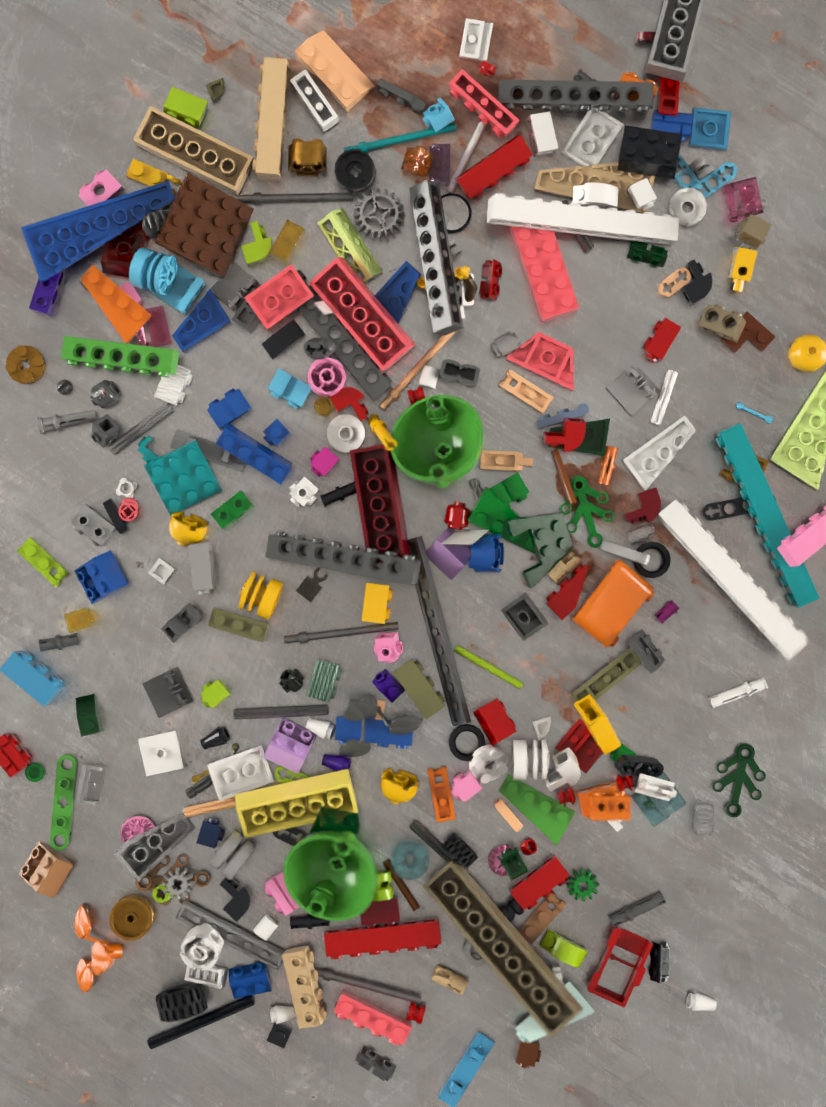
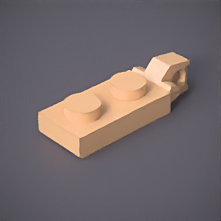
M482 450L480 470L523 471V466H533V458H523L524 453L515 451Z

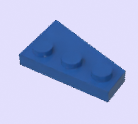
M405 261L375 294L376 298L398 324L417 285V280L421 276L408 261Z
M211 289L207 291L206 295L172 335L182 352L231 322Z

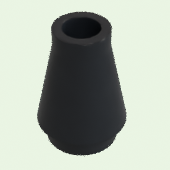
M218 726L201 739L200 742L206 750L227 744V741L230 740V735L224 726L221 728Z

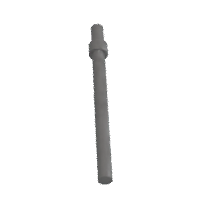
M254 192L250 195H238V200L241 202H253L254 204L293 201L353 200V193L261 194V192Z
M398 622L313 633L299 632L297 635L284 636V644L295 642L302 644L308 643L311 640L399 630Z
M314 967V970L318 972V976L323 977V980H334L420 1004L421 996L334 973L331 969L325 968L323 970Z

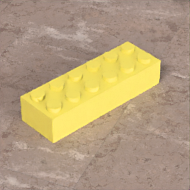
M349 769L235 794L236 810L245 838L314 823L321 806L358 813Z

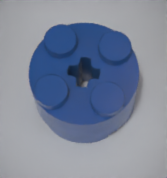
M484 534L474 544L469 545L471 549L469 567L473 568L475 572H501L502 569H499V565L504 563V544L499 542V538H502L500 534Z

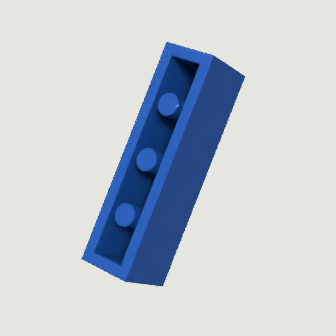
M226 423L216 439V445L279 484H282L291 470L292 462L229 423Z
M344 716L336 717L335 740H339V744H344L351 739H361L362 720L350 721L345 719ZM366 718L364 742L377 743V747H389V744H393L399 749H408V746H412L413 732L407 735H393L389 732L390 727H387L383 720Z

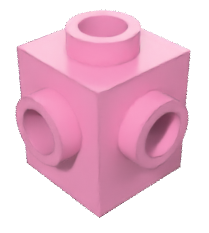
M398 632L379 633L375 638L374 652L375 655H378L379 661L392 663L402 654L403 644L399 641Z

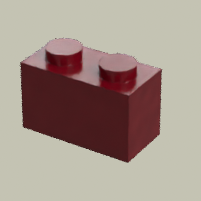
M398 895L389 900L372 901L369 907L360 914L361 926L366 925V928L377 927V924L385 923V926L396 925V922H400Z

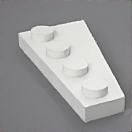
M684 415L622 460L644 491L648 489L678 451L691 438L696 429Z

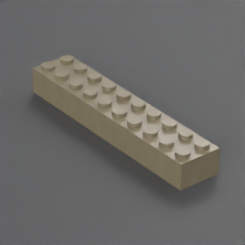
M457 859L450 861L423 886L550 1038L583 1010L578 1001Z

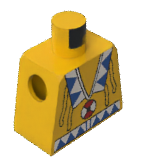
M734 247L728 278H733L731 290L742 292L744 281L750 282L758 251ZM740 267L744 270L742 275L738 273Z

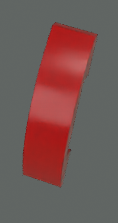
M660 77L658 114L678 115L680 81Z

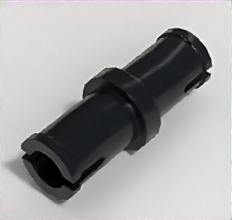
M355 481L342 487L337 486L335 490L320 495L324 507L338 500L343 501L345 500L344 498L355 494Z
M307 914V916L290 917L291 929L307 927L308 929H313V927L330 926V920Z

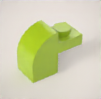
M258 221L250 223L255 242L241 246L248 267L267 260L273 248L271 237L263 239L266 233L263 225L259 226Z
M548 929L540 944V947L548 951L550 955L577 968L580 967L588 952L575 942L563 938Z

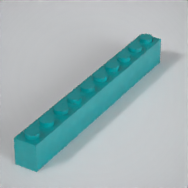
M736 423L717 432L718 437L716 441L719 447L723 448L726 453L724 459L727 465H731L734 471L732 473L734 481L740 484L742 489L740 494L743 500H747L749 504L747 509L751 518H755L758 524L755 525L756 530L760 536L763 535L765 540L763 543L767 553L772 555L773 560H771L774 569L778 570L781 575L779 581L782 587H786L789 593L787 595L789 603L800 608L819 599L820 597L804 562L799 566L789 567L777 549L782 544L781 541L791 535L742 424Z

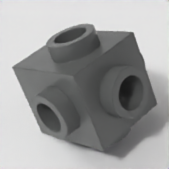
M106 414L92 423L91 437L102 448L107 445H113L118 440L120 427L109 414Z

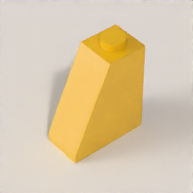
M590 694L573 704L604 755L621 746L606 715Z

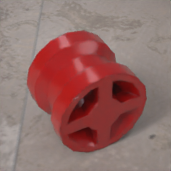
M422 386L418 387L417 390H407L411 405L425 398Z
M411 1002L406 1021L413 1020L421 1025L426 1006H418L416 1003Z

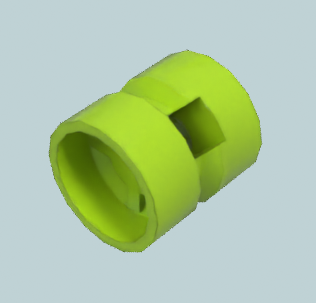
M391 870L376 871L377 887L372 901L393 899V887L390 886L392 882Z

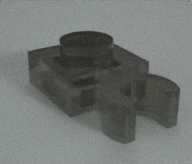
M319 567L315 569L312 579L307 576L296 589L310 603L323 588L319 583L328 578V574H325L323 578L318 577Z

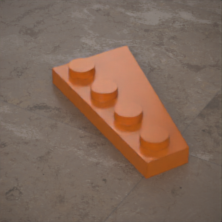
M94 265L81 277L80 280L124 342L128 344L152 315Z

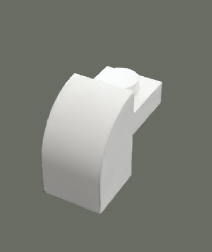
M585 183V185L574 186L572 203H579L581 206L596 205L599 208L617 207L618 187L604 183Z
M568 747L553 756L555 768L548 771L547 779L545 780L550 791L566 783L572 787L580 779L581 772L577 757Z

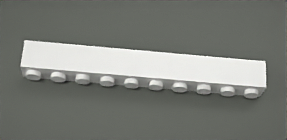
M495 194L488 200L487 223L664 245H673L678 241L679 218H673L669 214L656 216L652 212L640 214L636 213L635 210H625L624 212L612 207L599 209V206L596 205L583 207L579 203L567 205L562 204L561 201L543 202L544 200L540 198L526 200L523 196L510 198L506 197L505 194Z
M674 500L658 514L659 521L789 661L806 646V635L801 630L797 631L793 627V621L787 615L783 616L781 614L779 606L774 601H769L766 597V592L760 586L757 588L753 583L754 580L747 572L744 573L740 569L741 566L734 558L731 559L727 555L728 552L722 544L718 545L714 541L715 538L709 530L705 531L701 527L700 520L688 513L689 509L683 502L679 503L677 500Z

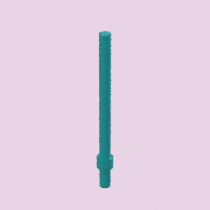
M448 124L437 132L430 128L367 143L366 141L358 142V145L345 147L344 151L360 149L367 153L368 150L456 131V124Z

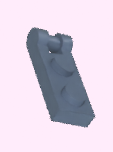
M583 403L572 411H569L567 408L557 411L558 415L552 417L550 414L540 416L539 420L536 421L537 429L563 423L564 418L583 417L589 412V407Z

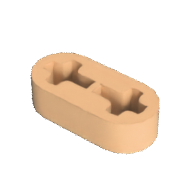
M679 268L659 285V294L664 298L673 296L690 281V271L687 268ZM679 272L686 274V281L680 280L678 283L675 281L679 277ZM673 283L674 286L670 289L671 293L668 291L664 293L663 285L668 286Z
M501 798L493 804L516 832L524 827Z

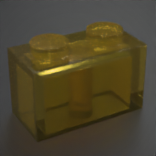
M287 219L269 252L270 257L288 265L305 234V229Z

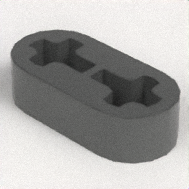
M311 338L304 344L306 354L312 358L329 357L336 351L334 342L329 338Z

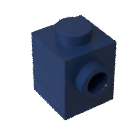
M208 817V820H203L197 844L214 849L217 847L218 840L222 841L225 832L222 829L223 824L219 823L220 820Z

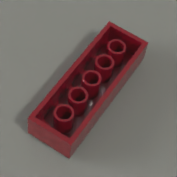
M383 444L350 450L366 551L367 548L378 549V553L385 554V551L396 552L398 557L404 558V554L410 555L396 465L391 451L386 450ZM378 559L376 564L383 563V561Z

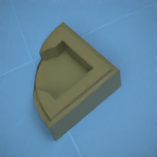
M223 78L206 84L213 104L220 100L224 94L225 82Z

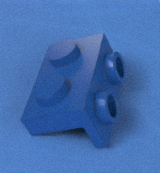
M262 962L228 970L229 984L234 999L272 991L267 973V965Z

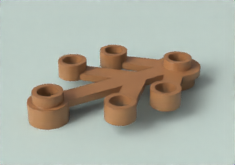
M180 854L170 869H173L176 873V867L181 868L189 862V857L186 854ZM167 855L164 857L167 859L166 864L159 862L143 877L149 880L148 884H143L142 879L139 882L135 881L138 889L142 891L149 890L153 894V890L157 887L156 885L167 881L163 876L154 877L162 867H166L169 864L170 859ZM185 857L186 863H181L179 858ZM199 871L189 881H195L197 886L205 887L210 882V875L206 871ZM200 875H204L206 877V881H200ZM176 879V883H175V884H182V883H183L182 881L179 882V881ZM158 889L159 893L157 896L163 897L165 893ZM188 893V902H189L190 899H191V897H190V895H189V893ZM171 899L167 903L160 904L166 906L171 902Z

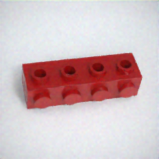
M516 135L456 177L455 181L466 198L476 199L483 194V189L486 187L492 188L499 183L498 179L503 175L507 177L514 172L513 168L518 165L521 167L530 161L529 157L533 154L521 135Z

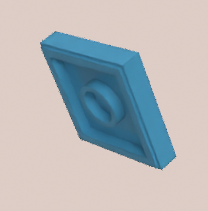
M693 107L688 146L726 151L731 111Z

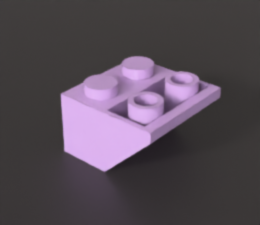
M282 718L269 743L264 758L298 774L317 735L288 719Z

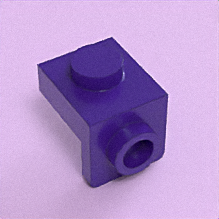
M386 669L378 673L372 681L376 688L391 703L405 691L404 687Z

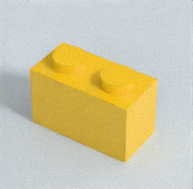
M366 583L361 621L385 624V620H389L390 609H387V601L392 600L393 590H389L388 585Z

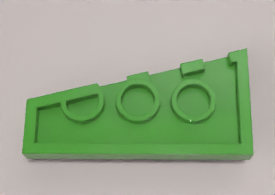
M509 774L499 789V792L555 845L559 843L575 811L564 807L563 804H559L556 800L522 781L513 780V776Z

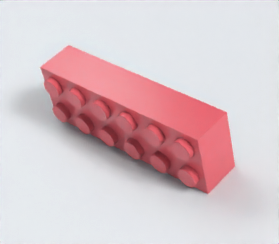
M509 226L541 323L578 311L579 306L554 231Z
M343 257L335 258L309 282L310 286L382 371L392 367L416 345Z

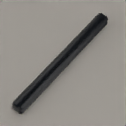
M252 995L246 996L151 1037L147 1040L148 1047L154 1049L247 1009L255 1004Z

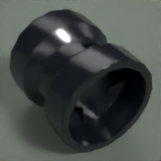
M514 897L508 900L509 904H502L498 907L510 923L514 920L515 914L521 915L525 912Z

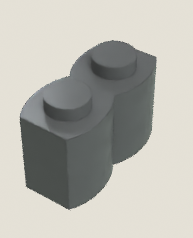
M443 360L439 376L446 381H459L466 386L477 385L480 369L471 364L461 365L454 360Z

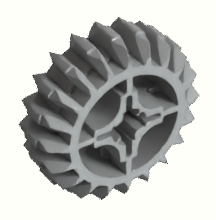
M377 188V194H374L371 189L369 190L370 196L363 193L365 200L358 198L357 201L361 206H354V209L359 211L353 213V216L358 218L354 222L355 224H361L358 227L359 231L365 229L364 236H367L370 232V239L372 240L375 235H378L379 241L382 239L381 235H385V238L389 239V232L395 236L394 228L396 230L401 229L397 223H404V220L399 218L405 216V212L399 211L404 208V205H397L400 202V198L398 197L393 200L395 193L392 192L388 196V189L384 190V194H381L380 188ZM378 200L386 201L392 207H382ZM372 202V212L363 216L366 206ZM376 206L378 208V211L380 210L381 212H384L382 214V222L380 218H378V216L375 217L377 211ZM395 212L393 222L386 227V217ZM366 222H377L381 229L373 228Z

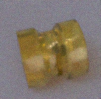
M321 396L314 402L315 412L319 416L327 417L332 414L334 406L328 397Z

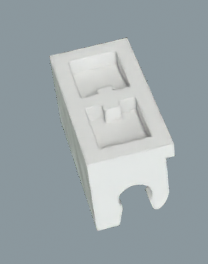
M550 111L529 115L525 121L533 156L537 157L553 153L554 150L558 149Z

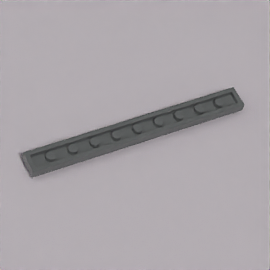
M422 536L408 540L410 555L416 556L415 560L421 561L418 582L415 586L453 726L467 724L471 722L424 542Z

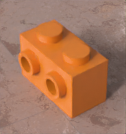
M595 791L594 795H589L591 821L631 820V796L626 794V791H614V795H606L605 791Z

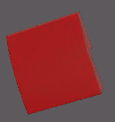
M580 718L555 747L559 752L569 747L576 755L579 768L584 773H587L603 754L585 723Z

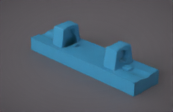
M478 1031L439 1093L438 1098L451 1107L456 1106L495 1044L494 1040ZM455 1081L458 1082L459 1084H461L462 1087H459V1086L455 1083Z

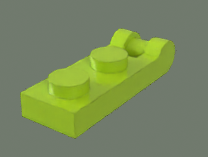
M31 537L17 550L22 557L55 587L60 584L59 581L69 574L59 562ZM55 568L58 572L53 576L50 572Z

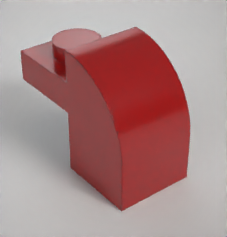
M343 387L339 393L329 396L338 413L352 406L360 422L367 420L366 414L369 412L364 403L359 404L360 401L365 399L359 390L352 387Z
M564 418L563 432H543V440L545 443H548V446L559 447V444H561L564 452L572 451L579 447L584 440L586 422L583 419Z

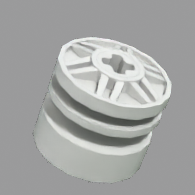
M513 740V780H526L528 771L532 772L533 780H537V771H540L541 780H546L550 764L546 740H541L540 748H537V740H533L531 748L527 747L526 740Z

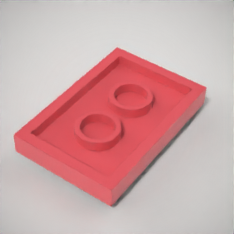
M291 264L244 298L268 330L313 298L314 295Z

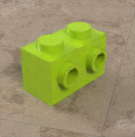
M172 87L164 103L163 112L192 127L199 128L208 109V101Z

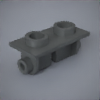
M363 1046L361 1053L355 1059L358 1065L368 1071L371 1067H374L375 1069L372 1074L382 1081H388L392 1078L396 1068L391 1061L384 1059L366 1046Z

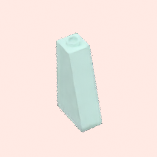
M570 981L564 984L566 989L583 1007V1010L567 1025L595 1012ZM531 1014L515 1028L517 1030L516 1035L522 1042L530 1043L547 1035Z

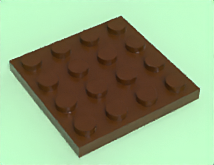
M186 173L155 243L214 275L224 278L254 208L196 176Z

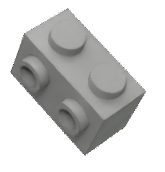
M86 504L81 507L70 522L74 525L73 529L81 535L85 533L89 536L88 541L95 546H104L116 531L115 526Z

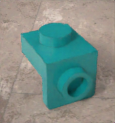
M150 435L147 438L144 436L138 443L139 448L137 449L144 455L142 459L147 463L159 458L148 449V446L154 440Z

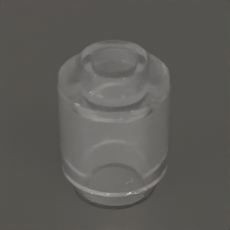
M647 521L629 528V531H626L631 546L635 544L637 546L654 539L653 535L656 534L652 523L648 524Z

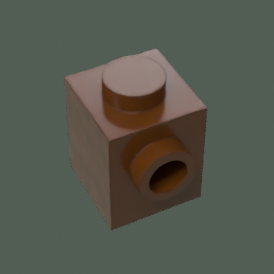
M519 1039L515 1055V1062L518 1063V1066L523 1068L535 1067V1063L540 1061L539 1040L527 1043Z

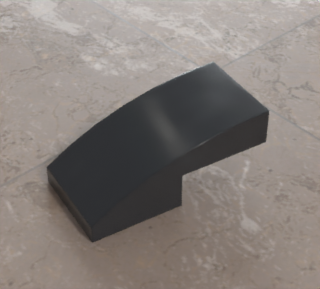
M292 320L264 341L262 346L270 357L275 359L287 348L293 346L304 337L305 333L296 321Z

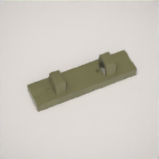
M629 648L570 695L576 702L589 694L596 700L640 666L642 661Z

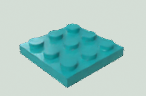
M196 439L144 464L170 516L174 512H180L222 491Z

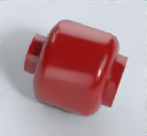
M455 501L454 505L447 506L444 522L448 524V528L462 530V528L468 526V518L471 511L465 507V503Z

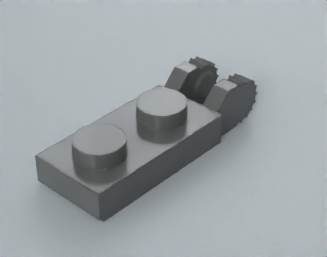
M382 78L379 80L377 89L381 95L387 98L389 96L395 98L396 102L402 106L409 105L412 112L422 115L426 110V104L421 99Z

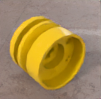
M253 571L243 585L238 608L243 610L246 604L249 603L247 612L251 613L254 607L257 606V616L270 620L284 583L271 579L267 585H264L265 575H261L258 582H256L258 573Z

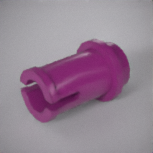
M673 600L667 601V605L655 616L663 624L674 613L677 614V610L680 608Z

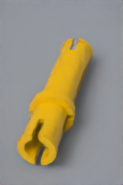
M371 414L372 420L368 417L367 422L371 426L372 432L379 437L386 450H394L392 444L396 447L397 442L388 432L386 424L379 419L378 415Z

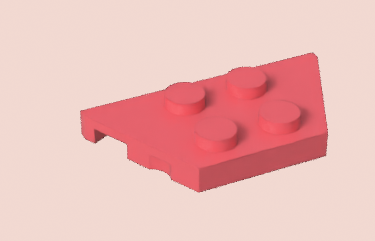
M541 332L535 334L506 358V360L571 391L574 389L573 348Z

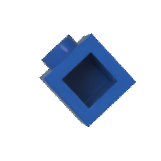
M278 419L263 431L266 435L263 438L270 446L275 444L278 447L291 435Z

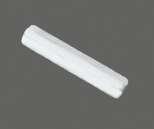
M667 371L651 419V423L655 425L662 423L678 375L676 371Z

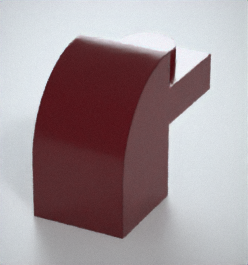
M657 487L636 494L641 509L624 514L625 522L630 521L631 524L642 521L641 517L644 516L645 522L648 523L658 516L661 510V499Z

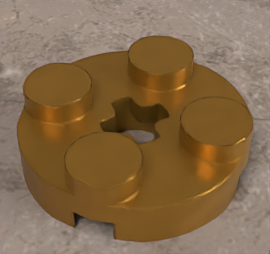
M19 345L9 353L5 368L13 380L21 384L36 382L42 377L45 371V364L41 352L36 348ZM29 360L30 368L23 370L21 362Z

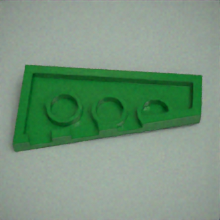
M485 487L470 513L468 521L485 530H489L493 534H500L503 539L536 554L528 530L514 537L509 535L504 520L520 518L518 513L509 508L502 499L496 497L489 488Z

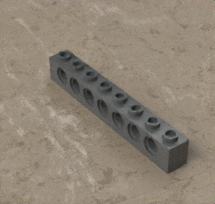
M499 80L498 101L508 110H513L514 107H522L523 110H533V107H541V110H552V107H558L563 111H570L571 108H579L580 111H590L591 108H598V111H610V108H615L620 112H628L629 109H637L638 112H648L649 109H653L654 82ZM517 91H522L523 97L519 100L514 99V94ZM539 91L543 93L541 99H533V94L535 92ZM560 92L562 96L559 100H553V93ZM574 92L581 94L580 99L577 101L571 99V95ZM592 93H599L600 98L597 101L590 99ZM612 93L620 95L617 101H611L609 96ZM632 93L639 95L638 100L635 102L628 99Z
M425 180L410 187V200L413 206V218L416 224V235L419 242V253L422 260V271L425 278V289L432 320L431 325L434 333L448 335L464 327L440 187L438 183Z
M299 269L297 272L304 281L307 278ZM305 282L314 295L310 300L320 302L321 300L318 298L316 291ZM306 303L297 308L321 338H329L334 342L336 347L335 356L374 402L392 388L390 384L392 380L386 373L381 374L377 369L379 366L373 359L367 357V352L360 344L357 345L353 340L352 334L343 328L342 322L336 315L333 316L332 313L325 314L329 317L328 322L321 324L318 322V318L323 313L317 305L313 309H308ZM334 329H338L341 332L340 337L336 339L330 336L331 331ZM351 344L353 346L352 352L344 353L342 351L343 346ZM359 358L365 361V365L362 368H357L354 365L355 361ZM368 374H376L378 377L377 381L374 383L368 382L366 379Z
M276 531V534H269L265 556L267 558L407 584H417L421 561L415 560L416 556L404 554L403 558L398 557L396 552L385 551V554L378 553V549L367 548V551L360 550V546L349 544L348 547L341 546L342 543L330 541V544L323 543V539L312 538V541L305 540V536L295 534L294 537H288L286 532ZM287 542H289L292 546L290 552H288L285 547ZM306 545L310 549L308 555H305L303 551ZM323 549H326L328 552L326 559L322 557ZM342 552L346 554L345 562H342L340 560V554ZM360 555L365 559V563L362 566L358 563ZM378 559H381L383 561V567L381 569H379L376 565ZM397 562H399L402 565V570L400 572H397L395 570V564Z

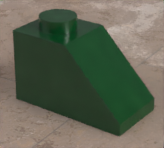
M95 694L76 698V714L81 737L104 731Z

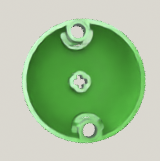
M435 395L415 402L400 415L391 433V436L397 442L396 447L392 444L394 450L391 453L398 467L412 479L425 484L435 485L441 489L461 479L473 469L479 460L484 445L483 425L477 411L463 399L450 395Z
M326 830L306 836L290 850L285 859L283 875L287 890L294 901L313 916L330 921L349 920L363 913L373 900L377 887L375 863L368 849L356 839L352 832Z

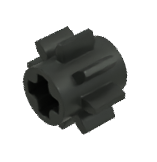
M288 669L281 674L279 684L287 693L290 690L297 692L303 685L302 680L304 677L297 669L293 671Z

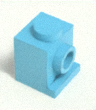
M440 97L437 99L438 103L430 106L423 112L424 118H422L427 128L431 127L435 132L455 120L448 105Z

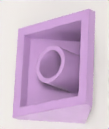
M447 528L427 549L426 554L428 559L452 580L469 562L471 549L469 545L441 544L455 532L452 528Z

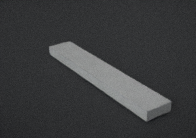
M184 900L176 919L192 927L207 923L219 932L225 944L279 970L283 962L282 954L285 951Z

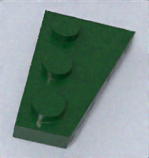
M610 418L586 422L584 440L579 447L572 451L604 457ZM563 426L550 428V432L562 433ZM547 444V447H548V448H554V449H560V450H562L561 444H559V447H552V446H548V444Z

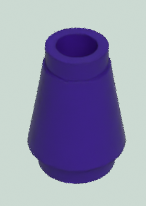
M324 754L322 765L334 771L350 769L351 759L345 755Z

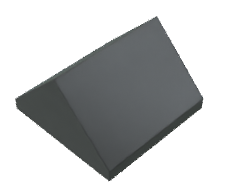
M526 592L501 610L523 641L549 624Z

